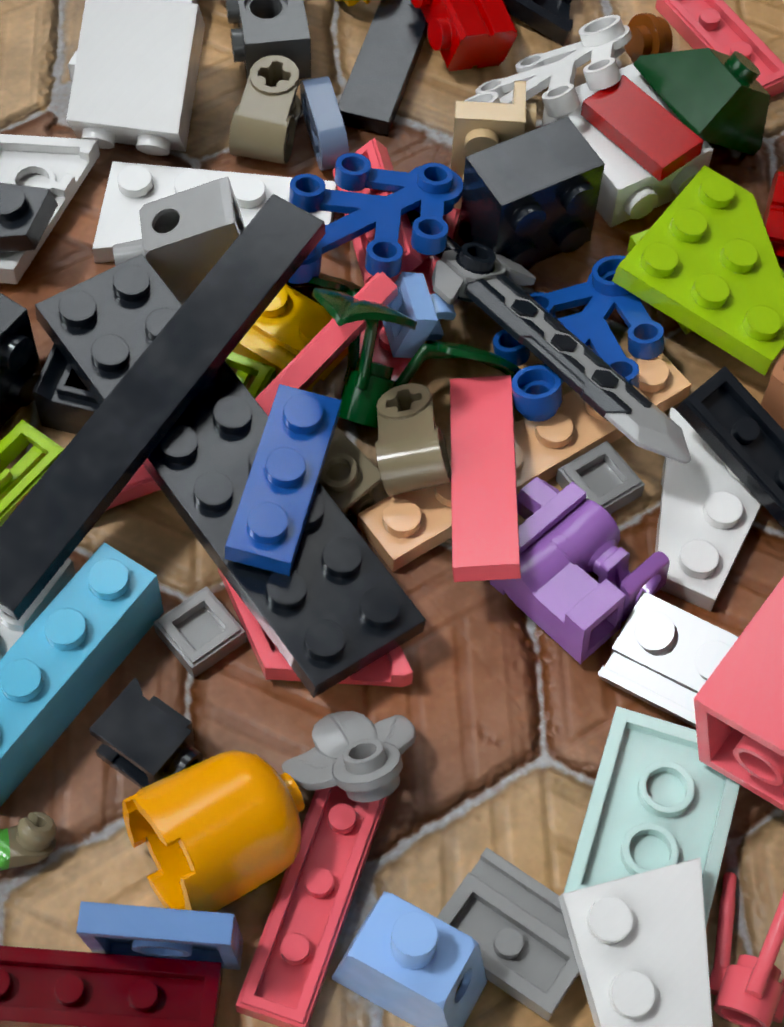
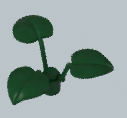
M322 272L318 276L312 277L307 283H286L290 287L322 286L330 288L331 290L314 288L312 296L327 310L339 326L359 320H365L366 322L361 358H359L360 335L348 346V364L344 377L345 384L340 398L342 402L339 417L378 428L376 406L379 398L394 387L408 384L423 362L428 359H473L494 367L506 375H511L512 379L521 370L509 360L486 350L458 343L427 340L426 344L420 346L396 381L391 380L394 368L372 361L379 320L397 323L413 330L416 328V321L383 304L366 300L359 301L354 296L363 287Z

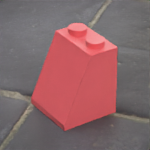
M784 577L694 697L699 761L783 811Z

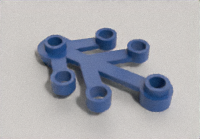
M346 153L337 158L334 179L337 186L347 191H360L364 188L394 193L388 196L325 189L326 185L323 179L313 174H300L293 177L290 181L289 202L308 213L320 210L348 214L325 225L326 234L288 280L289 283L294 284L307 283L312 277L320 274L322 254L375 229L374 240L370 241L366 248L365 268L373 276L377 272L381 273L382 271L389 278L396 276L401 271L403 248L398 243L401 215L412 210L420 213V217L413 222L411 246L413 249L424 255H436L443 252L446 248L449 230L448 224L443 220V215L453 210L455 204L461 199L463 192L461 177L446 165L427 163L414 168L409 173L371 168L369 159L358 153Z
M613 255L600 259L594 264L587 282L548 293L534 292L529 294L555 317L558 311L586 305L582 312L557 319L584 344L590 345L599 357L638 389L640 386L639 366L634 360L626 357L606 322L613 310H617L628 327V351L633 357L649 360L658 357L664 351L663 326L650 318L640 298L612 281L617 266L626 256ZM503 329L493 337L494 354L509 360L516 366H521L528 361L530 350L520 344L507 331ZM545 364L528 366L519 370L512 379L515 408L524 418L530 421L540 422L552 418L563 402L562 384L564 381Z

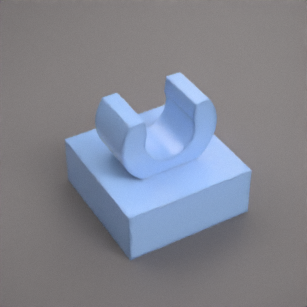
M401 272L395 282L398 286V295L388 307L416 321V328L413 330L400 324L383 321V325L393 357L413 358L425 341L442 339L444 333L439 319L454 320L456 313L453 303L450 305L438 294L429 293L424 273Z

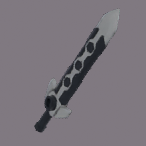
M416 210L408 212L411 226L420 217V213ZM449 236L447 237L445 250L435 255L439 259L436 262L432 275L433 291L450 305L457 298L465 302H474L636 446L687 464L691 461L682 428L520 287L534 285L536 277L522 265L500 254H495L493 250L485 245L471 242L461 247Z

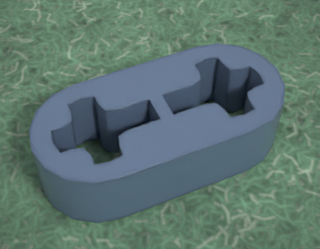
M329 76L301 80L300 97L302 110L320 171L334 169L337 158L349 153V145L332 82Z

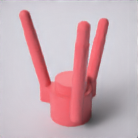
M729 871L723 876L714 965L709 977L710 993L717 996L713 1010L725 1020L740 1027H770L772 1021L782 1023L784 1018V978L781 983L778 982L781 971L774 965L784 940V892L759 957L740 955L737 964L730 965L737 876Z

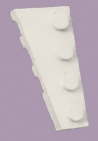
M112 161L92 248L95 264L114 262L113 245L142 239L139 210L144 204L219 178L229 177L246 227L272 194L289 202L290 181L293 177ZM323 180L326 185L325 189L336 190L335 181ZM318 210L310 213L323 220L325 225L333 222L334 212Z

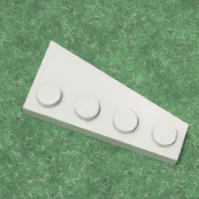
M701 857L566 892L558 897L595 1027H713Z

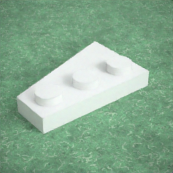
M0 134V183L50 189L58 203L35 250L0 253V283L18 284L99 158L98 140Z
M671 407L668 417L682 428L691 461L685 464L665 457L663 464L662 494L655 552L660 551L666 554L670 560L666 584L660 590L711 612L762 504L679 412Z

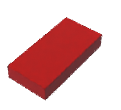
M622 75L621 80L615 85L597 91L582 103L581 116L659 182L701 154L704 140L625 75Z

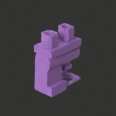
M536 476L517 495L518 514L525 519L519 525L521 579L490 580V584L502 595L506 593L517 607L581 664L621 629V623L629 617L642 591L655 595L664 587L667 581L670 560L666 554L658 551L653 553L630 573L628 570L630 553L622 547L618 548L620 530L609 512L596 502L586 499V492L573 481L563 490L559 491ZM594 572L598 576V582L587 573Z

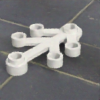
M609 15L595 19L580 28V42L549 52L534 54L520 60L515 65L518 74L490 80L475 90L476 95L464 101L512 104L514 81H526V101L549 87L541 96L548 117L555 118L567 115L580 106L574 86L576 69L591 60V63L583 68L588 88L591 91L609 88L621 80L615 58L625 52L624 45L632 39L630 27L623 25L619 15Z

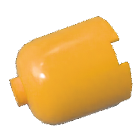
M231 750L217 754L143 787L136 794L122 801L123 819L133 848L146 842L151 857L158 868V871L147 876V880L164 908L217 912L279 875L294 862L300 850L301 822L299 812L304 810V800L299 787L288 773L284 772L279 775L267 761L250 752Z

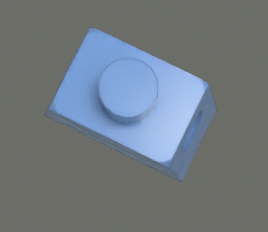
M383 892L373 906L332 975L333 981L415 1027H464L487 984L480 946L477 941L462 931L388 892Z

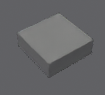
M608 441L560 467L556 475V482L562 489L573 481L586 492V499L601 505L609 514L641 497L645 486Z
M207 586L153 622L155 633L193 678L247 642L246 631Z

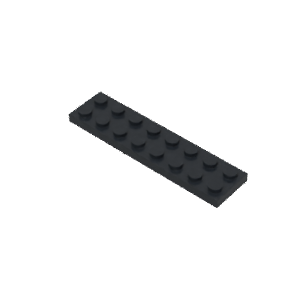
M140 254L35 304L37 321L97 403L101 405L182 305L146 258ZM224 361L143 465L314 698L399 645L422 633L426 619L320 483H318L290 576L225 559V545L268 416L226 361Z

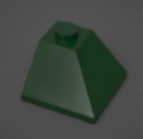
M710 48L642 55L634 62L635 68L680 121L701 139L753 156L759 151L762 146L770 94L756 80L760 75V71L747 57L736 51L729 56Z

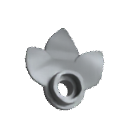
M340 711L328 714L321 718L313 727L312 739L315 747L306 753L286 760L282 764L283 773H288L294 779L297 786L307 790H319L338 786L345 790L347 796L353 801L373 802L390 795L399 786V773L403 767L401 755L415 742L416 732L414 725L402 715H394L373 724L364 714L355 711Z

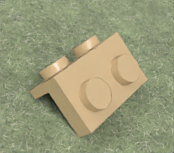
M514 81L512 104L456 101L450 169L456 172L462 181L464 180L466 156L535 129L537 107L534 103H526V81Z

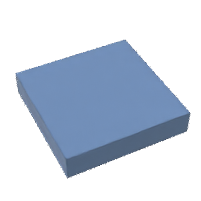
M80 902L76 933L93 953L221 962L224 969L241 970L244 940L235 914Z

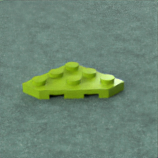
M704 165L617 266L612 281L765 376L784 351V278L754 194Z

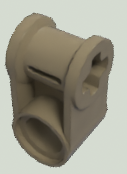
M269 55L260 58L251 67L240 105L236 107L231 122L229 137L231 155L280 164H287L289 162L296 127L301 116V102L298 95H296L299 85V69L291 59L281 55Z
M409 383L399 385L385 392L379 398L376 406L378 441H376L375 448L380 476L387 495L393 496L450 483L451 468L446 441L442 430L435 426L434 404L429 388L422 384Z

